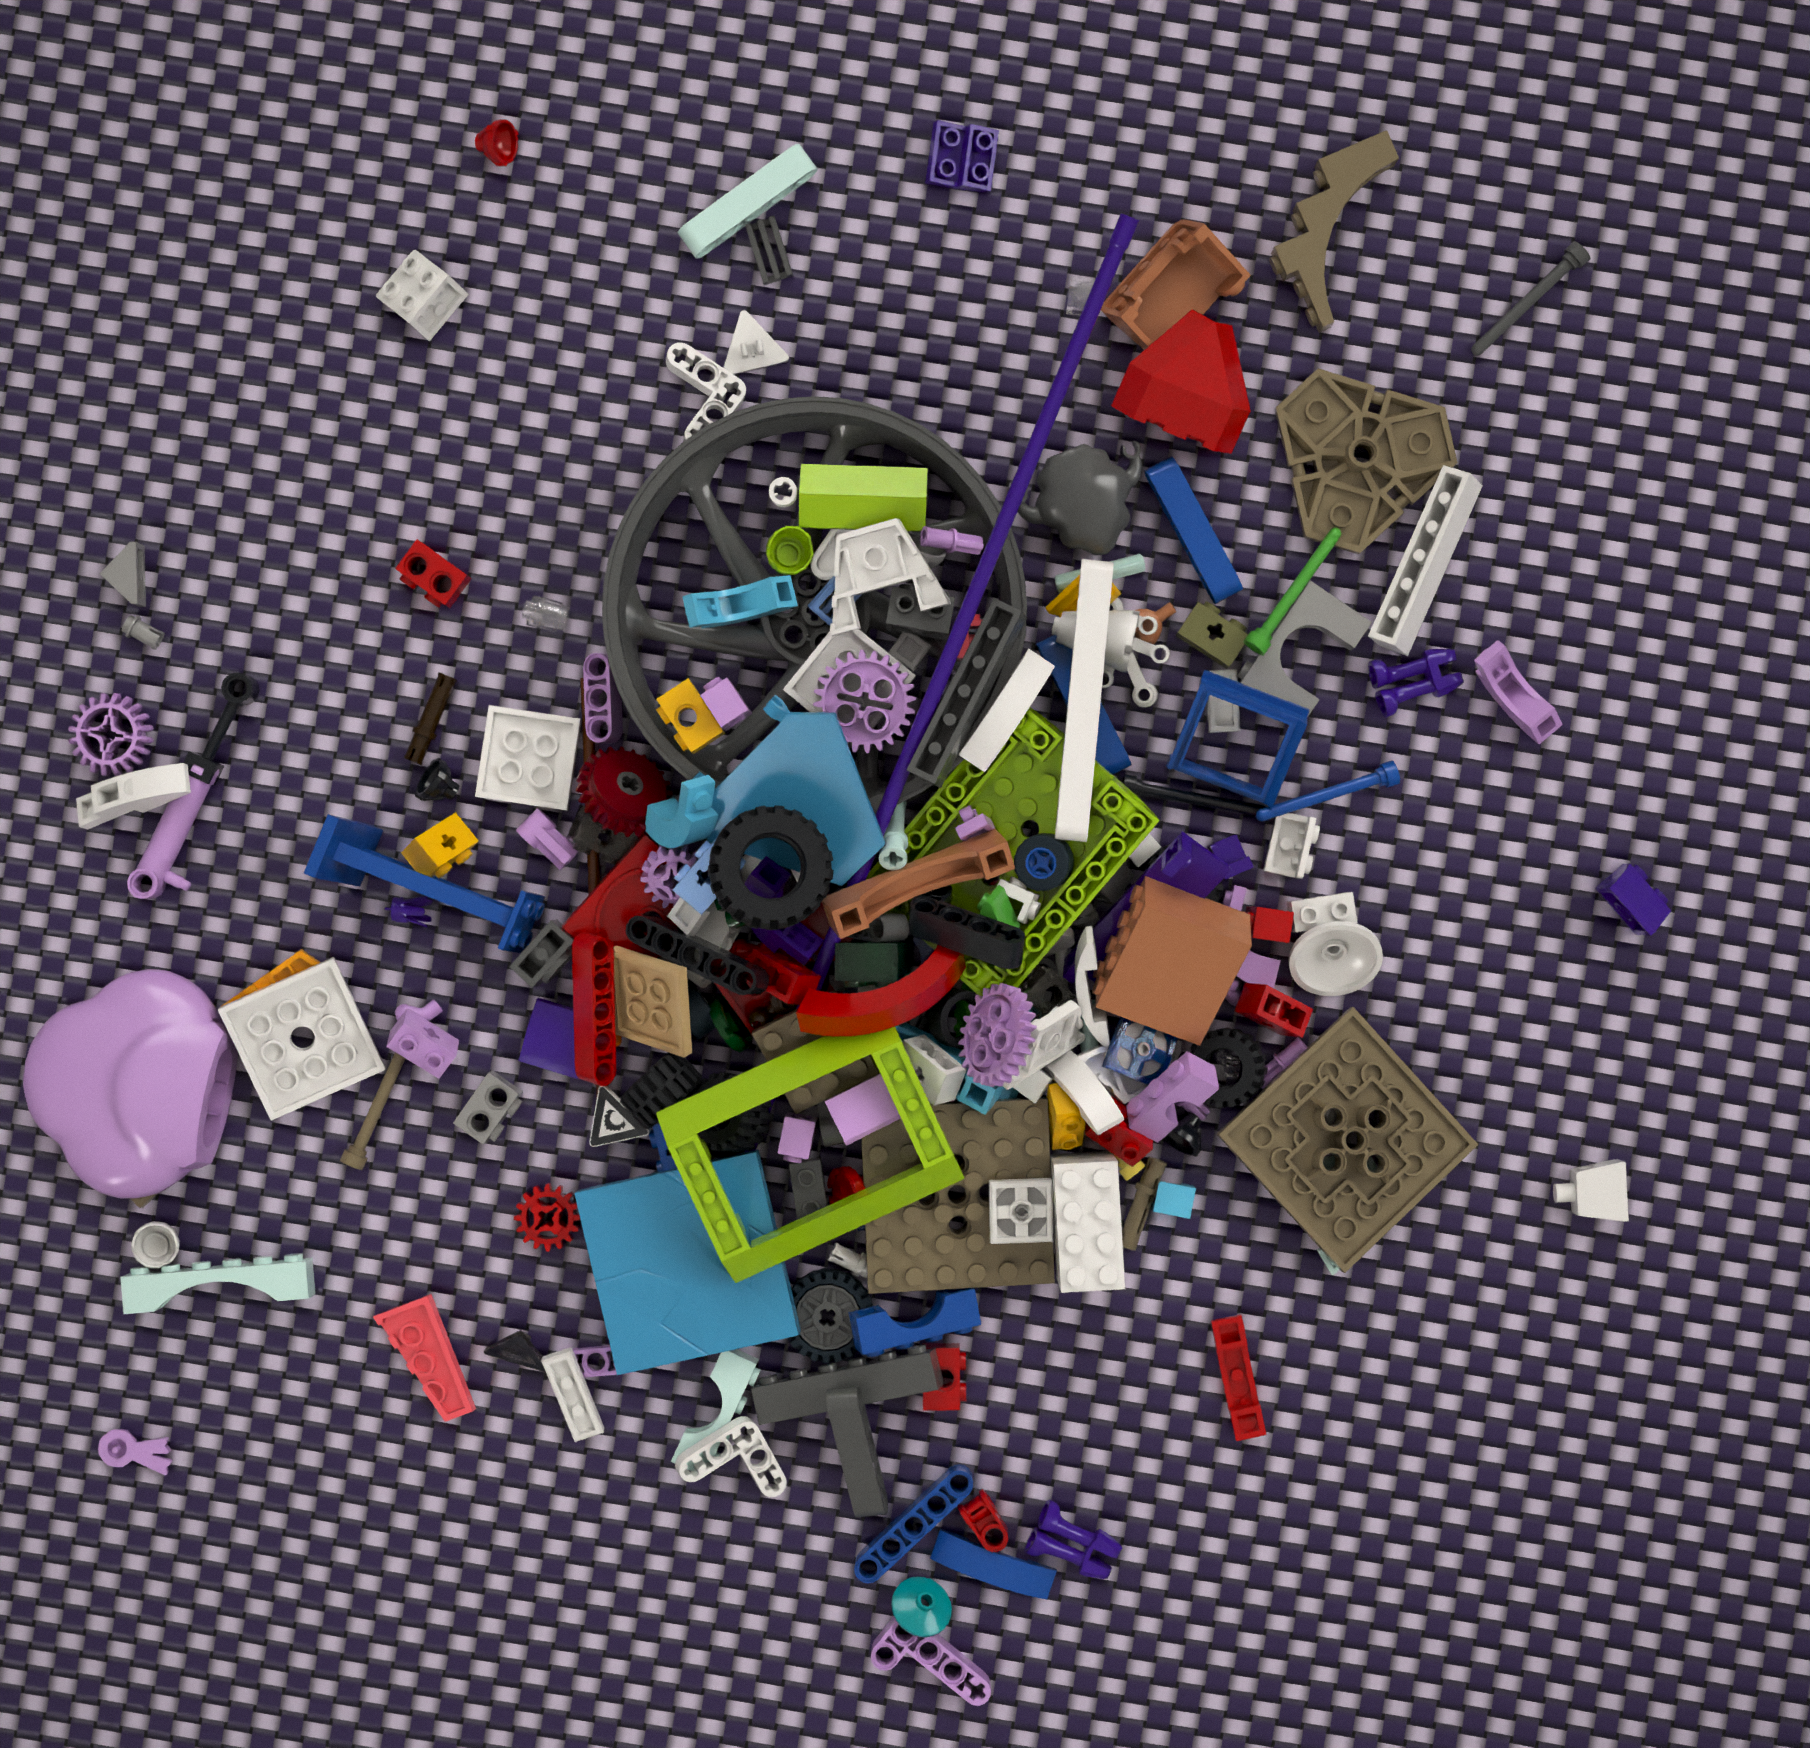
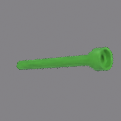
M1332 528L1262 627H1257L1255 631H1250L1243 642L1252 651L1264 656L1270 648L1271 634L1341 537V530L1339 528Z

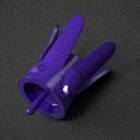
M427 896L410 899L394 897L391 907H385L384 909L391 910L392 921L401 923L411 922L427 927L422 922H431L432 919L430 916L424 915L425 909L420 907L431 905L433 900L427 899Z

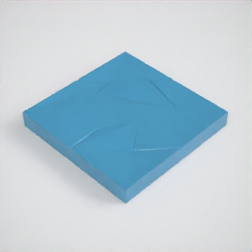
M759 1149L711 1160L735 1214H739L744 1224L750 1246L752 1240L776 1230L777 1226ZM678 1168L580 1189L574 1193L617 1375L794 1337L800 1334L801 1328L785 1261L735 1283L715 1250Z

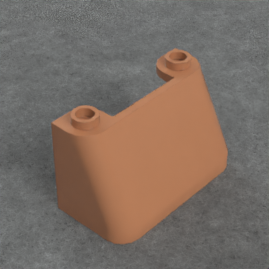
M1183 219L1173 224L1109 295L1103 303L1101 311L1110 321L1145 350L1192 309L1203 315L1219 296L1227 297L1239 294L1245 287V281L1251 275L1204 223Z

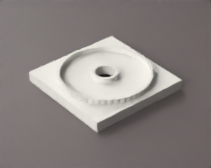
M334 957L218 1008V1012L271 1121L386 1070L385 1064ZM298 1027H307L315 1035L314 1042L306 1048L297 1047L291 1039L292 1031Z

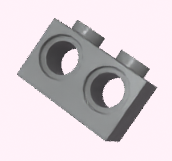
M490 1071L453 1124L483 1145L490 1139L495 1142L505 1128L501 1123L507 1114L513 1116L521 1106L523 1101L519 1097L523 1091L495 1071ZM496 1088L503 1089L507 1094V1100L504 1105H499L493 1100L492 1094ZM479 1113L486 1115L489 1119V1126L486 1130H481L475 1125V1117Z

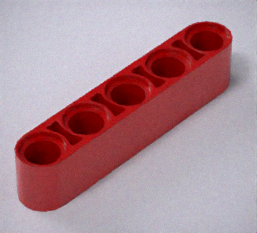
M582 932L575 937L572 944L575 1072L581 1080L599 1086H607L616 1076L614 948L610 939Z

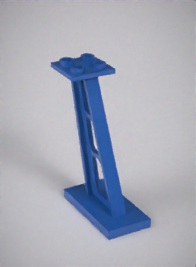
M330 814L327 815L304 874L317 879L360 887L365 874L369 873L506 927L498 945L500 950L522 953L523 949L531 943L533 937L531 930L535 920L538 921L543 914L545 896L521 890L515 907H511L445 879H438L435 875L429 877L416 872L408 864L375 851L383 829Z

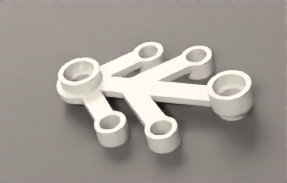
M1119 598L1111 603L1113 610H1125ZM1139 615L1137 627H1139L1141 633L1151 635L1157 631L1158 622L1151 616L1142 617ZM1147 619L1151 620L1154 624L1153 629L1149 632L1143 629V622ZM1134 637L1127 669L1135 687L1132 692V698L1138 706L1150 707L1157 701L1158 691L1153 684L1146 683L1133 650L1150 656L1156 663L1167 662L1170 658V650L1165 645H1154ZM1158 648H1163L1166 651V657L1163 660H1158L1155 657V651ZM1105 664L1103 673L1109 676V682L1106 685H1102V688L1110 687L1114 681L1113 673L1115 669ZM1142 689H1147L1150 693L1147 701H1142L1139 698V692Z

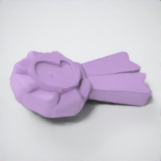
M112 1429L102 1436L99 1441L98 1454L108 1466L124 1467L133 1460L158 1473L167 1475L169 1472L168 1466L173 1462L169 1458L155 1455L167 1454L171 1451L167 1445L169 1437L137 1442L129 1430Z

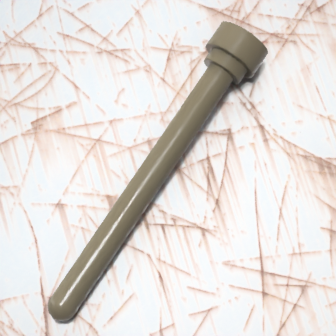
M396 1052L354 1145L350 1144L348 1149H344L340 1158L342 1163L350 1167L363 1170L368 1159L365 1157L367 1154L365 1148L406 1059Z

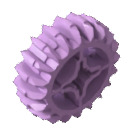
M102 693L100 701L94 697L89 698L90 708L83 704L79 706L80 711L83 713L82 716L75 714L72 716V719L78 722L77 727L69 726L68 730L76 733V737L70 738L68 742L69 744L78 745L72 753L74 756L83 755L80 759V764L82 766L90 764V772L97 773L101 770L102 776H109L112 771L115 776L122 775L123 769L126 772L133 771L132 762L137 765L143 764V760L139 756L140 753L150 754V750L144 748L145 743L154 742L153 738L146 737V732H151L154 728L152 725H144V722L150 716L146 713L139 715L142 705L136 703L132 706V698L126 696L122 700L120 694L113 693L110 699L108 694ZM108 711V715L104 716L103 723L100 726L91 727L94 720L100 714ZM120 712L129 719L133 733L124 730ZM107 731H113L116 734L123 735V737L111 739L105 735H99V732L107 733ZM90 737H94L99 741L102 758L92 748ZM125 742H131L128 750L122 756L114 759V754H118L119 747Z

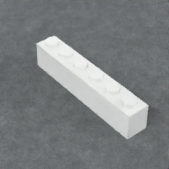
M1443 465L1368 635L1380 647L1406 656L1409 655L1481 491L1482 485L1471 473Z

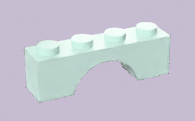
M738 1349L721 1352L710 1375L721 1392V1412L708 1425L697 1428L686 1427L671 1462L675 1463L677 1457L683 1451L729 1423L734 1412L739 1415L741 1414L748 1399L743 1396L746 1386L748 1384L753 1387L760 1373V1369L756 1368L759 1359ZM716 1442L711 1446V1456H719L721 1454L717 1452L721 1442ZM703 1452L699 1454V1455L703 1458L702 1460H703L705 1463H707V1462L709 1461V1460L703 1455ZM692 1461L686 1463L688 1470L693 1471L695 1469Z

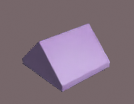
M881 1073L824 1100L846 1146L901 1119Z

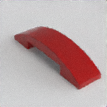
M1242 1315L1211 1320L1215 1349L1235 1440L1241 1441L1267 1435L1261 1405L1257 1396Z

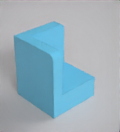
M1160 1181L1157 1187L1155 1203H1152L1151 1209L1153 1212L1190 1219L1196 1188L1193 1185L1184 1183L1179 1185Z

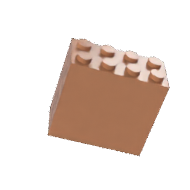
M1145 876L1140 886H1134L1129 900L1132 904L1128 911H1122L1117 923L1119 930L1116 936L1111 935L1105 947V953L1107 954L1104 961L1099 960L1097 962L1098 969L1093 972V978H1096L1092 993L1096 995L1095 1007L1200 1046L1252 946L1250 914L1207 898H1201Z

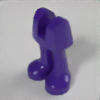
M1455 649L1424 650L1420 659L1396 666H1387L1381 659L1369 661V677L1374 689L1423 673L1425 679L1414 683L1377 691L1375 698L1383 716L1390 717L1396 714L1398 705L1406 700L1429 693L1439 698L1462 685L1464 680L1461 672L1446 674L1442 677L1439 666H1445L1457 660Z
M1048 1499L1039 1515V1528L1034 1527L1026 1542L1025 1553L1031 1556L1052 1555L1079 1566V1574L1083 1576L1108 1579L1112 1567L1104 1561L1091 1556L1095 1549L1107 1556L1118 1558L1122 1546L1101 1529L1091 1532L1062 1518L1059 1505ZM1044 1531L1060 1535L1085 1547L1083 1551L1050 1537Z

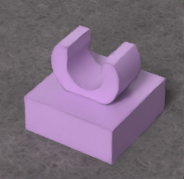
M970 805L959 810L964 823L955 827L961 840L965 841L995 829L990 818L983 813L978 815L976 809H972Z

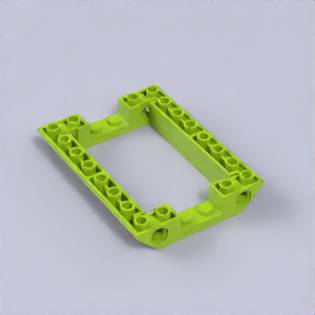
M896 1027L866 1035L822 1036L656 1112L672 1158L722 1264L735 1283L965 1179ZM872 1054L921 1160V1164L752 1240L750 1246L744 1224L739 1214H735L713 1167L709 1149L704 1139H700L698 1133Z

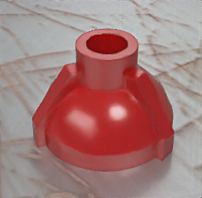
M506 119L495 120L476 135V149L479 152H484V155L496 166L507 167V164L515 159L518 151V131Z

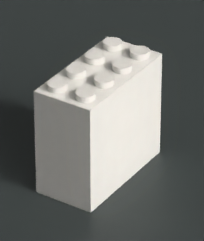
M1110 1151L1050 1154L1056 1278L1061 1293L1125 1289L1117 1159Z

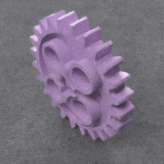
M860 650L858 659H855L853 654L848 652V662L846 663L840 658H836L835 661L838 668L835 670L826 666L825 669L830 675L829 678H818L825 685L824 689L814 690V693L822 696V700L813 703V706L822 707L823 712L836 713L847 744L849 742L852 743L853 752L858 751L860 744L864 745L866 753H870L872 744H875L877 749L882 751L884 740L890 745H894L895 742L892 735L895 733L903 737L905 734L900 728L901 725H912L905 718L906 715L916 713V710L908 707L909 702L917 700V697L908 696L907 692L915 687L914 684L904 683L909 673H897L901 665L899 662L890 667L888 665L889 655H885L881 661H878L877 651L872 652L870 659L866 657L864 650ZM852 673L857 674L861 679V686L855 692H850L845 687V679ZM887 680L891 683L892 693L889 697L880 698L877 695L876 685L879 681ZM865 692L869 693L868 698L870 700L890 703L893 705V708L888 710L867 706L865 711H863L860 703L840 700L837 696L839 693L864 697ZM843 705H849L854 709L855 716L849 723H844L839 719L838 711ZM876 711L882 712L886 718L884 727L879 730L872 728L869 723L870 715Z
M1003 983L999 985L991 984L990 989L983 988V996H975L976 1005L969 1004L968 1007L971 1014L970 1016L963 1017L967 1024L966 1027L960 1028L964 1038L958 1044L964 1045V1049L960 1052L959 1057L966 1058L962 1067L968 1069L967 1076L973 1077V1082L990 1087H1002L1004 1082L1011 1083L1012 1075L1019 1076V1065H1027L1024 1056L1025 1054H1032L1028 1045L1035 1042V1038L1030 1035L1037 1028L1036 1025L1031 1024L1036 1013L1029 1012L1033 1003L1026 1001L1028 995L1022 993L1021 988Z

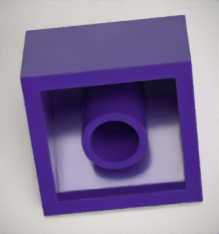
M1622 864L1595 889L1635 935L1651 936L1671 912L1666 905L1669 901L1659 889L1655 888L1653 890L1646 882L1648 876L1638 865Z

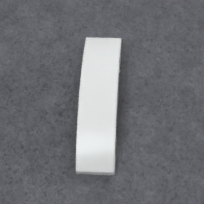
M1027 649L1012 672L1011 677L958 755L985 772L1030 708L1055 666L1032 650Z
M1086 926L1078 942L1075 956L1077 1002L1081 1007V1015L1086 1026L1097 1041L1104 1047L1110 1046L1107 1013L1096 1008L1095 1004H1092L1087 971L1098 969L1093 928L1092 926Z
M1071 1050L1041 1068L1058 1083L1078 1106L1081 1117L1097 1135L1124 1121V1116L1107 1090L1088 1066Z

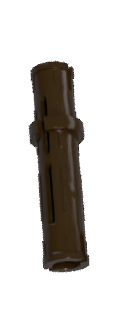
M438 672V677L419 723L412 729L414 735L403 758L419 765L423 764L431 741H435L437 737L434 733L453 687L457 682L456 679Z

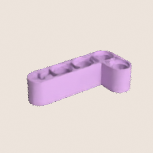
M893 1616L874 1640L871 1660L873 1665L879 1670L887 1671L892 1669L907 1652L968 1703L980 1706L989 1700L991 1696L989 1676L939 1634L931 1637H918L910 1633L906 1635L901 1634L896 1629L899 1624ZM926 1642H931L936 1645L937 1650L932 1654H925L920 1647ZM881 1647H889L893 1651V1655L890 1658H881L877 1654V1650ZM950 1662H956L961 1666L959 1672L951 1674L944 1667ZM971 1683H972L974 1686H978V1685L981 1683V1684H982V1691L979 1690V1689H976V1690L973 1692V1691L971 1690Z

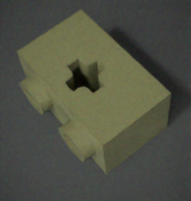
M1207 601L1204 604L1197 602L1175 636L1225 669H1228L1245 645L1243 641L1248 635L1245 633L1247 628L1233 618L1227 621L1219 615L1221 611ZM1215 626L1219 627L1218 634L1222 638L1216 637L1214 640H1211L1207 627L1209 629Z

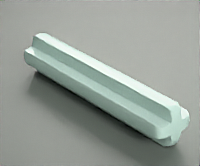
M1141 554L1109 561L1114 562L1112 580L1145 571V561ZM1080 569L1055 576V585L1059 593L1080 575Z

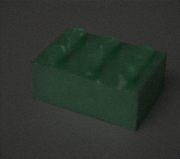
M852 941L835 943V981H844V987H863L874 985L875 982V988H882L897 982L913 972L914 942L873 943Z

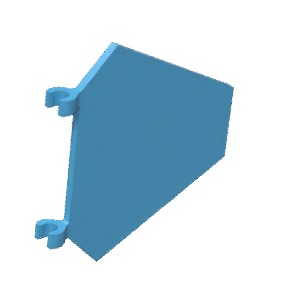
M774 695L766 703L763 710L767 715L778 720L780 723L714 788L712 808L718 814V819L713 832L707 837V841L712 843L730 821L746 810L749 811L759 806L774 807L775 805L785 806L784 809L791 811L795 809L803 813V817L808 820L811 819L818 825L816 828L821 834L824 833L828 840L826 844L829 851H832L833 856L831 865L834 871L833 879L830 882L843 886L885 845V839L836 713L790 712L783 700ZM699 771L692 779L705 775ZM764 838L757 840L744 852L746 855L761 860L767 856L779 866L798 872L801 871L797 853L788 843L780 839Z

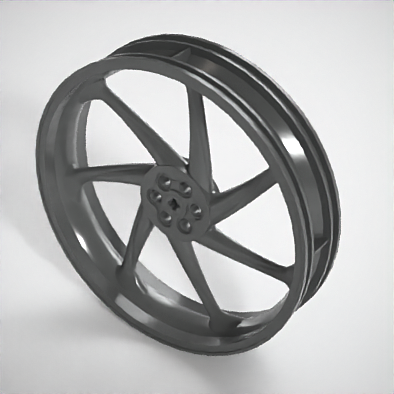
M833 397L785 398L739 410L707 425L681 443L663 459L644 481L628 506L617 529L609 553L603 583L602 600L604 641L609 666L618 692L630 716L647 741L666 762L686 779L691 780L700 771L705 776L709 775L715 781L716 788L729 775L727 765L778 722V720L771 718L763 710L766 703L774 695L783 700L789 711L799 703L783 689L816 649L817 639L827 635L830 631V626L824 620L818 617V621H812V616L808 613L810 609L808 604L829 580L825 581L816 577L811 570L810 564L804 571L791 575L798 606L794 607L789 613L778 612L760 617V623L756 625L718 626L702 629L701 627L689 628V624L662 621L652 618L644 609L636 581L646 545L656 524L669 504L679 492L689 493L739 587L769 577L788 576L778 572L772 575L758 561L736 532L715 499L710 487L711 481L724 457L746 444L789 432L827 431L831 439L820 462L822 465H843L849 451L855 448L887 444L906 453L930 469L961 500L965 506V512L962 516L926 526L947 531L954 528L959 533L981 536L984 544L982 551L984 552L1001 506L983 478L962 455L942 438L917 422L896 412L869 403ZM799 512L793 526L799 527ZM801 528L811 536L815 553L820 546L823 529ZM1010 529L994 568L998 598L1000 601L1021 610L1027 617L1025 577L1020 552L1012 529ZM908 532L909 535L920 536L921 532ZM810 575L816 578L817 584L813 590L804 591L799 587L800 580L804 576ZM877 590L863 593L855 602L861 626L860 630L868 637H870L871 629H877L898 639L902 633L886 631L890 598ZM831 595L821 604L820 609L831 598ZM833 608L826 614L830 617L833 614ZM1026 622L963 746L975 728L978 727L1020 662L1026 634ZM794 627L801 629L803 637L800 642L792 644L786 640V633L789 629ZM920 637L932 646L927 654L939 661L947 641ZM644 638L723 654L787 661L788 667L774 687L752 711V714L727 738L717 745H707L693 754L689 748L685 751L681 749L673 736L678 732L670 723L666 725L656 711L659 706L646 682L636 644L640 639ZM961 661L955 662L953 671H957ZM872 744L870 753H866L864 745H860L857 751V770L876 815L889 782L883 781L879 777L878 749L876 745ZM959 755L957 756L946 779L954 771V769L964 760V758H962ZM910 773L897 805L904 801L908 803L924 795L935 786Z

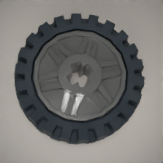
M834 1268L814 1270L801 1277L791 1288L801 1332L798 1336L788 1338L790 1344L801 1355L807 1356L810 1360L816 1362L817 1360L823 1361L822 1363L839 1362L853 1356L858 1350L855 1349L848 1312L873 1306L867 1289L852 1274ZM823 1309H826L828 1312L832 1309L835 1312L833 1322H830L829 1319L824 1322L821 1319Z

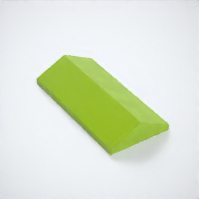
M801 464L799 527L856 530L898 518L907 532H921L922 528L926 526L928 468Z

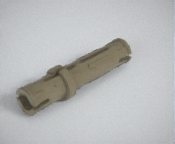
M1148 1156L1140 1182H1136L1135 1188L1137 1190L1122 1230L1124 1248L1136 1251L1141 1232L1156 1196L1158 1183L1167 1166V1163L1160 1159Z

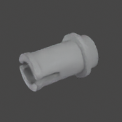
M130 615L122 627V632L126 633L127 638L133 637L154 650L157 649V646L159 647L165 635L164 632L141 621L140 616L134 617Z

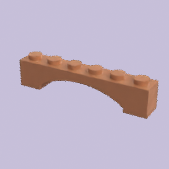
M993 829L907 863L899 870L887 871L829 894L823 899L822 904L830 927L842 939L869 928V924L880 915L914 897L964 881L982 878L989 880L1014 870L1015 866L1007 840L996 829Z

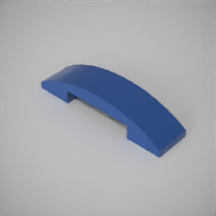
M941 1528L930 1559L977 1580L1016 1593L1046 1600L1057 1572L1055 1568L1030 1559L1025 1561L999 1551L990 1552L982 1545L970 1542L967 1537Z

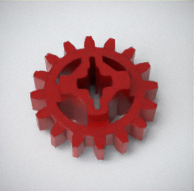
M551 1183L545 1184L544 1191L536 1185L533 1187L534 1195L528 1192L524 1193L522 1196L526 1203L519 1202L516 1205L522 1211L521 1214L514 1216V1220L521 1221L522 1223L516 1231H525L527 1235L523 1239L524 1243L530 1239L534 1240L533 1249H537L541 1244H544L546 1252H549L554 1243L558 1249L564 1247L562 1239L571 1242L574 1237L570 1232H578L581 1228L575 1224V1221L580 1220L579 1213H575L577 1203L570 1201L574 1193L571 1191L566 1195L562 1194V1185H559L555 1191L552 1190ZM553 1197L558 1200L555 1203H545L539 1198ZM557 1207V1211L552 1217L553 1222L549 1221L540 1227L539 1224L543 1221L544 1213H548ZM565 1208L568 1212L567 1226L563 1221V1210ZM529 1209L534 1214V1224L530 1226L528 1219ZM542 1231H551L557 1236L544 1237L539 1234Z

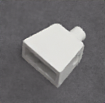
M1613 1159L1572 1168L1569 1171L1570 1183L1553 1185L1555 1203L1571 1202V1211L1578 1216L1629 1221L1626 1162Z

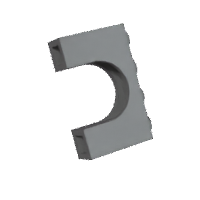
M1310 580L1272 633L1271 646L1265 655L1258 654L1253 663L1247 661L1237 675L1241 678L1239 683L1310 709L1309 716L1320 699L1294 683L1285 674L1281 665L1280 653L1287 636L1298 629L1312 628L1325 633L1351 651L1357 646L1372 622Z

